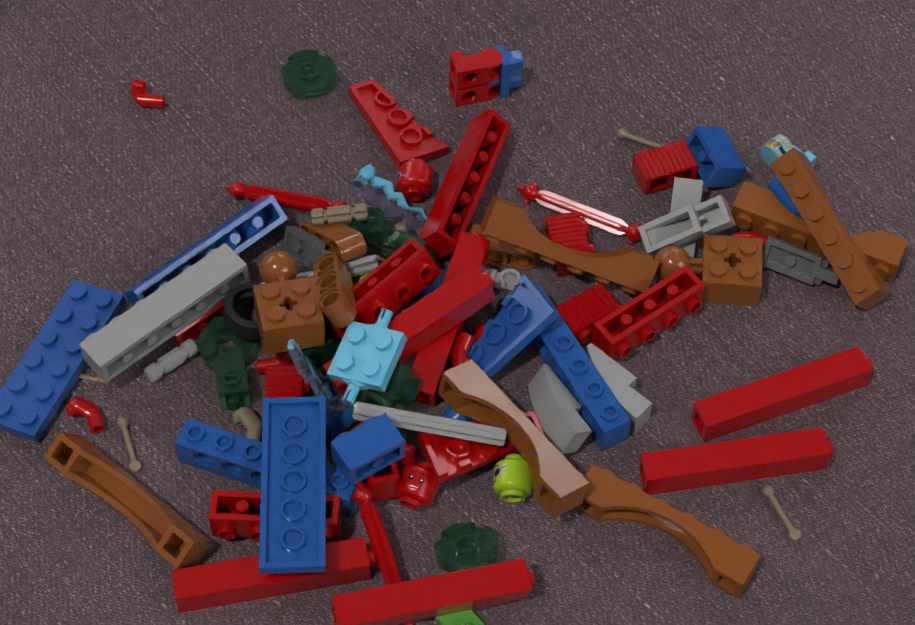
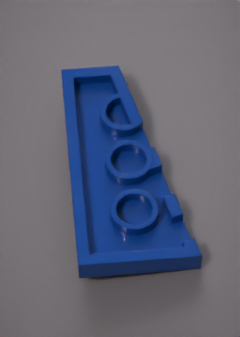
M525 274L518 280L520 285L512 296L508 294L501 303L503 308L494 320L489 319L485 324L483 335L477 342L473 341L466 357L473 359L487 373L489 378L559 317V314Z

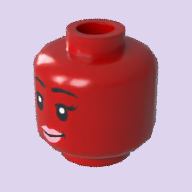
M418 158L404 162L399 166L397 173V191L402 192L404 198L412 202L427 198L433 190V168L424 160Z
M419 461L416 465L404 466L400 474V484L395 490L396 495L399 497L397 501L401 505L416 511H420L421 507H429L440 484L436 483L429 464Z

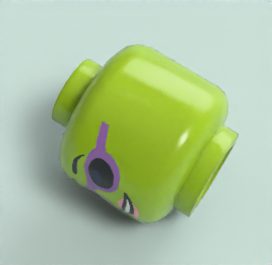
M509 454L494 466L493 490L500 496L502 501L520 503L525 501V497L533 493L531 473L527 461L524 460L522 455Z

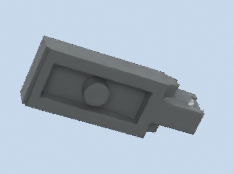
M286 226L283 251L291 254L295 261L301 265L313 268L315 261L321 255L333 252L325 249L326 243L322 239L297 226Z
M772 236L767 238L762 251V266L810 285L817 284L821 286L822 281L834 285L839 283V277L834 269L829 266V261L824 256Z

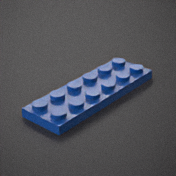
M73 279L0 390V430L34 442L39 441L87 365L79 344L88 335L97 332L119 315L126 304L124 295Z
M326 396L263 398L260 574L326 572Z

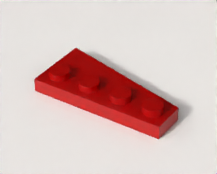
M372 79L349 86V97L398 169L401 164L413 158L428 161L448 154L449 146L443 141L438 142L428 127H421L414 120V115L407 109H401L396 104V99L375 80Z
M535 411L524 412L526 417L545 434ZM476 420V421H470V422H474V423L484 424V423H482V422H480V421H478V420ZM418 432V441L437 484L518 452L508 439L505 440L504 446L500 447Z

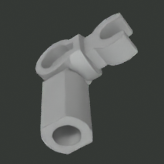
M485 267L484 270L490 274L495 282V286L492 289L498 288L496 299L492 301L493 313L497 312L498 306L501 305L508 294L512 296L520 285L518 280L521 276L517 270L505 269L500 273L496 269Z

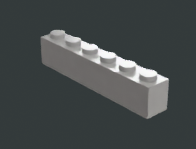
M226 243L217 249L211 250L204 258L194 265L186 267L181 274L171 281L163 283L158 290L145 299L137 301L132 308L120 316L114 317L106 326L88 335L79 344L85 362L105 383L109 382L225 300L229 291L234 287L250 282L247 264Z

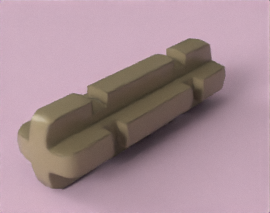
M365 203L354 204L355 207L350 205L327 207V210L315 208L311 210V221L314 226L325 225L324 222H328V224L352 222V219L363 221L368 219V208Z

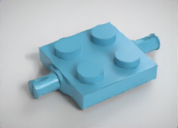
M381 309L376 324H363L352 321L348 325L327 371V375L331 380L344 382L348 385L341 399L346 405H354L360 390L372 389L381 392L386 390L408 339L403 332L387 328L394 315L388 309Z

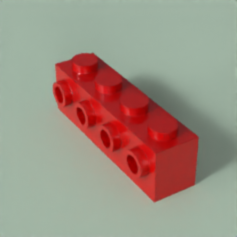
M411 238L353 287L356 305L354 322L376 324L381 309L385 308V310L388 309L396 313L401 307L409 304L413 297L425 287L430 286L442 274V271L422 245ZM322 313L326 323L337 337L342 340L348 325L336 328L325 314Z
M687 266L682 267L593 324L591 343L614 361L618 358L623 359L627 357L641 343L646 344L650 342L661 330L672 328L680 318L688 313L693 314L702 306L705 284Z
M212 490L208 518L212 536L224 540L239 537L260 541L261 492ZM326 495V543L339 541L342 515L339 495Z

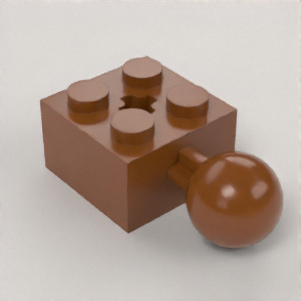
M704 234L700 258L690 257L683 248L669 245L660 249L655 256L660 261L656 274L663 280L682 267L687 266L694 274H699V279L705 284L702 302L757 307L762 289L763 239Z
M282 250L271 251L263 257L260 262L259 273L266 284L253 285L254 309L265 355L289 351L287 346L288 341L291 339L298 343L300 349L325 346L324 318L322 310L317 304L314 278L295 279L298 271L297 263L291 254Z

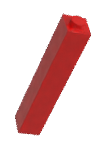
M461 231L442 285L472 264H475L481 272L484 271L491 248L490 241L485 239L483 234ZM467 319L417 352L405 385L407 399L436 407L440 396L438 391L442 374L450 368L452 362L451 352L460 333L463 331Z
M472 264L390 320L387 328L403 332L408 338L396 366L496 299L492 289L495 286V282L486 270L481 272L475 264ZM331 359L323 365L326 372L328 371L333 359ZM332 380L341 395L344 396L348 385L344 382Z
M859 346L696 401L693 404L691 419L703 442H707L868 385L873 366L869 357L864 356Z
M821 427L641 453L638 470L644 492L653 495L827 469L830 457L834 454L831 439L826 438L824 429Z
M365 537L326 543V572L260 574L259 555L174 569L172 570L178 611L183 613L371 580L370 568L376 567L373 548H367Z
M525 558L334 595L331 599V610L335 625H396L528 598L532 587L535 586V577L532 568H527Z

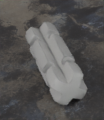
M187 339L181 343L180 348L175 347L157 359L156 364L153 362L145 367V376L150 382H156L162 378L163 373L168 374L184 363L186 358L190 359L196 355L199 350L198 346L192 339Z

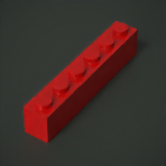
M492 108L470 120L417 239V242L437 260L455 251L461 231L466 232L511 125Z

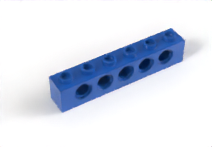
M273 194L262 196L123 293L131 305L134 306L137 301L145 299L158 290L163 283L169 282L181 274L186 267L194 265L204 258L211 250L217 249L226 243L236 254H239L288 218Z
M537 285V289L546 298V300L550 303L554 310L559 314V312L557 311V309L555 308V306L553 305V303L551 302V300L549 299L541 285ZM559 314V317L530 343L544 364L549 365L582 408L578 414L592 430L591 436L600 450L603 451L628 439L631 419Z
M187 418L174 443L179 462L261 489L262 442ZM326 463V495H339L341 516L351 519L358 504L351 498V495L356 490V484L351 486L339 467Z

